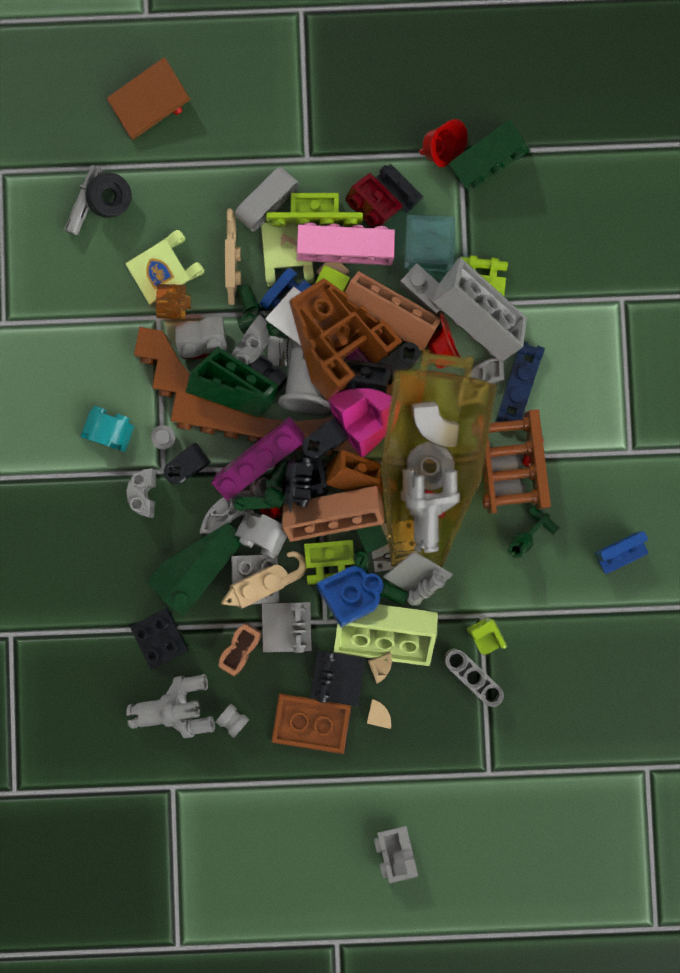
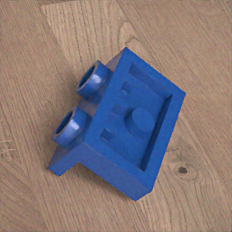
M645 531L635 532L594 552L603 572L608 574L647 555L648 550L644 542L649 539Z

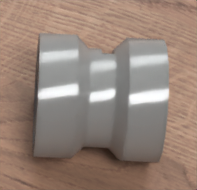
M231 703L215 723L220 727H225L228 730V734L234 738L249 721V718L244 714L240 715L237 712V708Z

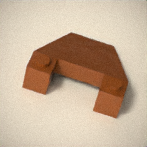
M323 278L290 299L289 304L310 380L324 398L329 400L344 389L355 376L343 361L345 357L359 348L371 363H378L384 357L391 354L402 340L381 318L376 320L367 313V308L362 305L360 307L348 300L349 296Z

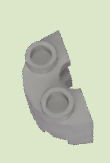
M260 314L246 331L239 345L231 353L232 356L246 365L258 359L270 341L269 331L266 327L267 322Z
M152 468L133 474L126 491L127 501L131 509L139 515L154 518L155 501L150 500L148 492L151 488L156 487L157 470Z
M247 510L235 533V536L240 538L239 543L249 548H252L254 544L262 549L260 552L262 555L271 559L274 556L278 557L287 539L281 523L262 514L260 516L253 510Z
M403 826L379 832L378 838H374L377 854L382 853L384 863H380L383 879L388 878L389 883L418 877L407 827Z

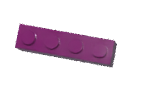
M288 417L216 473L212 484L227 501L299 447L303 443L305 434L291 417Z

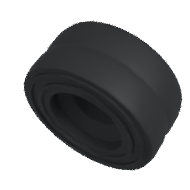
M107 172L97 175L89 181L85 191V198L89 208L96 215L112 218L123 214L128 209L132 193L129 184L123 177ZM109 188L114 192V200L112 202L104 200L102 195L104 189Z

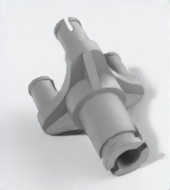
M402 469L403 490L400 491L401 500L405 501L406 507L410 509V515L414 517V542L416 543L414 550L421 552L425 548V553L436 552L439 550L437 545L439 541L438 515H441L444 511L460 502V492H457L458 471L443 470V492L440 494L424 493V475H419L418 477V469Z
M206 675L174 677L168 692L160 700L141 702L136 705L129 704L126 716L138 715V717L127 721L130 728L164 724L166 727H174L181 733L183 738L194 737L195 734L214 732V718L210 716L193 720L191 717H199L200 709H189H195V707H199L197 701L187 703L186 700L188 692L207 690L208 680Z

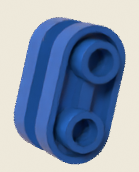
M288 268L265 294L260 305L268 311L272 307L275 308L281 302L280 298L288 288L291 290L295 287L300 292H303L312 285L306 280L298 284L295 281L298 274L293 269Z

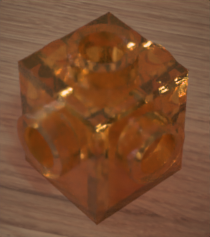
M157 284L156 318L186 319V310H191V295H186V285Z

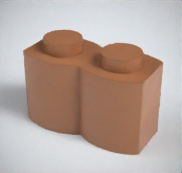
M248 623L239 627L233 636L232 645L221 655L219 667L233 676L239 673L245 666L249 653L259 643L261 631Z

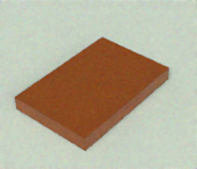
M164 57L107 97V100L130 138L134 140L190 101L191 98L168 60Z
M279 693L271 743L344 754L351 705L329 701L325 703L308 697Z

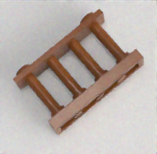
M539 409L529 410L524 414L522 420L487 423L486 414L480 415L477 418V422H474V433L476 437L479 436L486 494L482 496L484 510L487 509L488 515L497 513V506L528 502L535 504L536 510L551 507ZM522 429L527 433L525 444L489 447L488 433ZM526 454L530 458L528 468L492 472L491 457ZM522 478L532 480L533 490L529 493L495 496L494 481Z

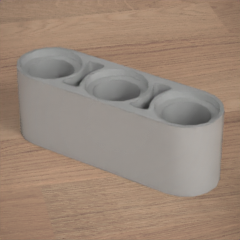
M278 167L238 206L234 216L252 232L256 231L266 221V213L275 212L290 198L291 193L297 190L299 182L284 168Z
M453 648L445 653L444 663L448 669L486 705L494 707L501 704L504 697L502 689L464 652ZM453 654H460L462 657L461 664L456 667L451 666L449 662L450 657ZM471 671H478L480 675L479 680L473 684L469 683L467 680L468 674ZM489 688L497 690V696L493 700L485 698V693Z

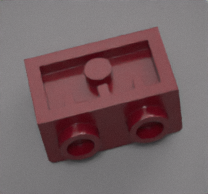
M371 173L355 183L345 197V201L352 209L363 213V219L373 229L378 226H384L403 207Z

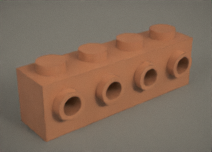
M359 271L350 281L345 291L349 296L348 300L358 307L362 305L367 308L369 315L376 320L381 318L399 338L408 343H414L422 351L427 347L441 322L439 316Z
M377 486L310 499L306 507L298 506V502H293L291 513H288L289 505L283 504L282 527L290 542L384 524V501Z

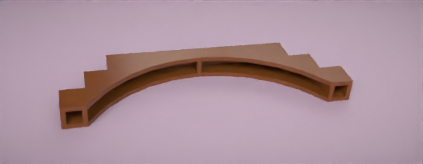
M139 327L134 356L140 359V363L154 366V363L157 362L152 388L162 397L172 398L173 394L175 395L171 422L177 424L176 428L190 431L191 427L200 428L201 433L214 435V432L218 431L223 432L224 437L238 439V435L248 437L247 441L256 443L284 421L264 417L258 418L186 393L190 373L180 362L167 335L161 330ZM402 374L388 386L387 394L397 401V406L401 407V411L412 413L411 404L422 403L426 379ZM334 416L294 422L305 434V440L306 437L317 431L318 428L333 419ZM393 423L387 432L388 434L392 432ZM348 440L324 454L325 456H333V453L345 450L360 456ZM310 442L308 443L309 448L307 451L309 452L310 448L317 449L319 445L317 443L313 445ZM302 444L295 450L302 451Z

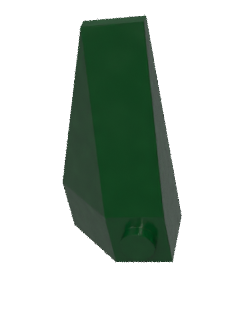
M227 522L191 546L186 547L178 554L162 562L147 580V583L164 602L184 616L241 546V543H239L240 538L235 536L237 529Z

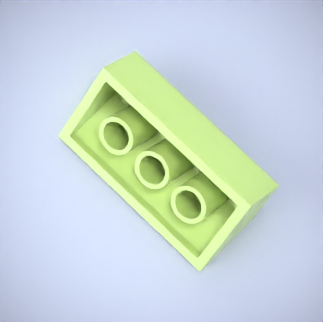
M379 604L375 611L341 628L337 624L334 653L373 659L391 652L392 657L390 658L394 662L430 666L437 635L438 612Z

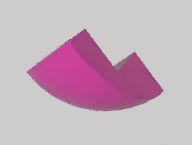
M373 389L345 390L335 394L328 400L334 418L342 425L349 436L347 440L361 457L372 451L384 438L394 421L397 410V401L394 398Z

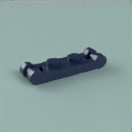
M524 341L523 348L517 351L495 422L522 420L545 350L544 347L537 346L536 348L528 345L529 342ZM525 354L533 356L531 363L523 360ZM507 408L516 409L515 415L506 413Z

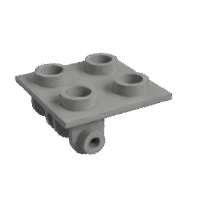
M414 551L386 573L383 578L408 591L409 604L418 606L424 598H429L438 588H442L446 580L452 577L453 574Z
M264 555L231 556L232 584L271 565H278V558L274 556L271 559ZM279 590L252 604L279 603Z
M310 602L262 604L263 652L300 653L312 651Z

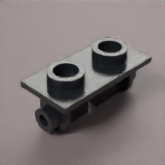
M391 163L388 166L384 165L380 169V174L376 179L403 205L402 209L406 214L424 198Z

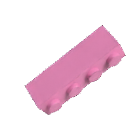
M315 223L298 225L296 261L392 265L395 230L388 229L385 226H378L373 229L365 228L362 225H353L351 227H341L338 224L317 226Z

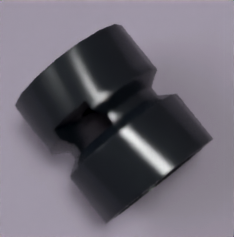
M263 355L259 356L251 365V368L278 384L276 396L286 383L288 375L280 368L273 369V363Z

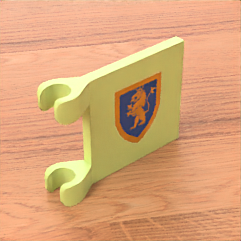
M180 230L172 232L163 241L125 263L150 305L205 272L202 265L198 262L184 270L172 247L185 241V237Z

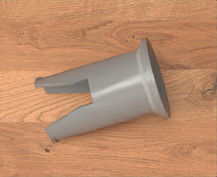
M293 340L285 394L278 398L277 403L284 409L310 415L329 414L331 409L328 400L324 398L311 382L302 347Z

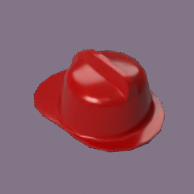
M452 119L439 128L429 131L424 136L423 147L419 150V154L424 155L438 167L443 168L461 155L467 146L468 134L465 124L461 120Z
M441 313L442 328L430 339L428 346L429 354L439 369L456 363H460L464 367V362L456 348L445 315Z

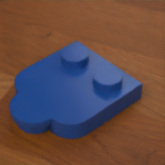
M352 566L318 582L316 587L341 628L377 609L380 602V594L383 590V581L376 574H366L362 568Z

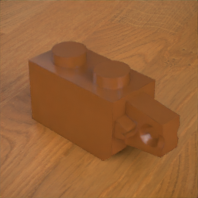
M341 450L327 464V485L347 492L377 486L380 494L383 496H388L394 490V481L381 475V466L377 462Z

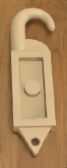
M229 208L227 209V239H225V288L228 292V305H235L237 285H241V270L237 271V262L241 261V247L236 245V220L233 209Z
M295 551L287 553V557H296L298 559L299 567L297 570L287 574L282 566L271 565L230 585L231 589L221 604L244 608L299 580L307 570L305 557Z

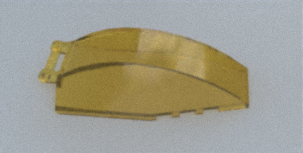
M423 350L420 369L395 370L381 463L392 567L398 565L414 552V546L416 545L414 542V517L410 515V509L406 507V502L401 500L400 491L403 490L402 469L407 468V458L411 450L419 444L429 441L421 434L413 420L411 404L436 402L440 417L449 421H456L459 425L457 446L446 447L453 454L455 470L458 471L457 492H460V502L445 511L444 519L438 518L439 541L437 545L439 550L425 553V548H423L421 552L415 551L416 553L443 567L456 533L459 532L465 513L471 505L474 493L480 485L497 384L471 377L472 356L459 358L429 353L430 350ZM429 363L464 368V375L429 371L427 366ZM431 459L425 461V469L428 472H435L437 469L435 461ZM443 487L430 491H432L435 494H440L441 492H443Z

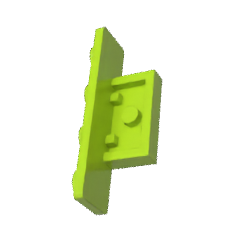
M291 193V212H267L266 220L273 227H285L286 224H295L298 227V225L305 223H315L320 226L343 224L345 227H351L363 223V213L339 212V193Z

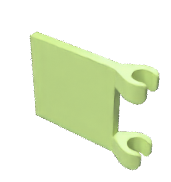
M263 223L261 227L267 287H272L276 283L275 269L303 267L304 280L309 284L314 283L313 263L309 261H296L297 252H294L297 248L296 245L288 241L281 245L282 234L291 237L297 242L298 227L295 224H286L285 227H273L272 224Z

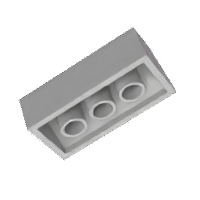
M461 257L457 259L437 286L433 302L439 310L449 315L456 325L465 329L475 341L482 344L492 356H495L502 362L523 348L527 317Z

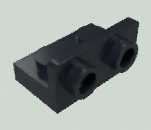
M344 359V362L355 376L340 392L364 388L387 394L392 366Z

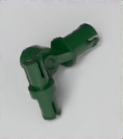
M250 285L241 286L236 290L243 306V315L241 320L238 321V326L243 334L246 333L258 317L261 307L259 303H256ZM267 323L266 327L269 331V336L283 339L289 338L274 325Z
M282 460L276 463L269 478H265L267 489L263 497L239 496L233 502L234 508L238 511L275 507L280 509L285 500V495L282 494V483L287 474L288 463Z
M535 505L527 513L533 516L538 523L529 533H519L514 537L512 544L508 547L509 554L514 553L513 558H520L533 546L532 536L542 525L552 535L560 528L549 519V514H544L539 509L536 510Z
M359 549L354 554V562L357 567L362 568L368 574V555L364 550ZM383 580V590L380 598L385 597L402 606L408 591L389 584L388 580Z

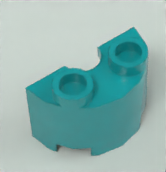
M93 406V409L89 410L80 437L126 452L135 425L129 423L130 418L117 413L115 417L106 415L107 410Z

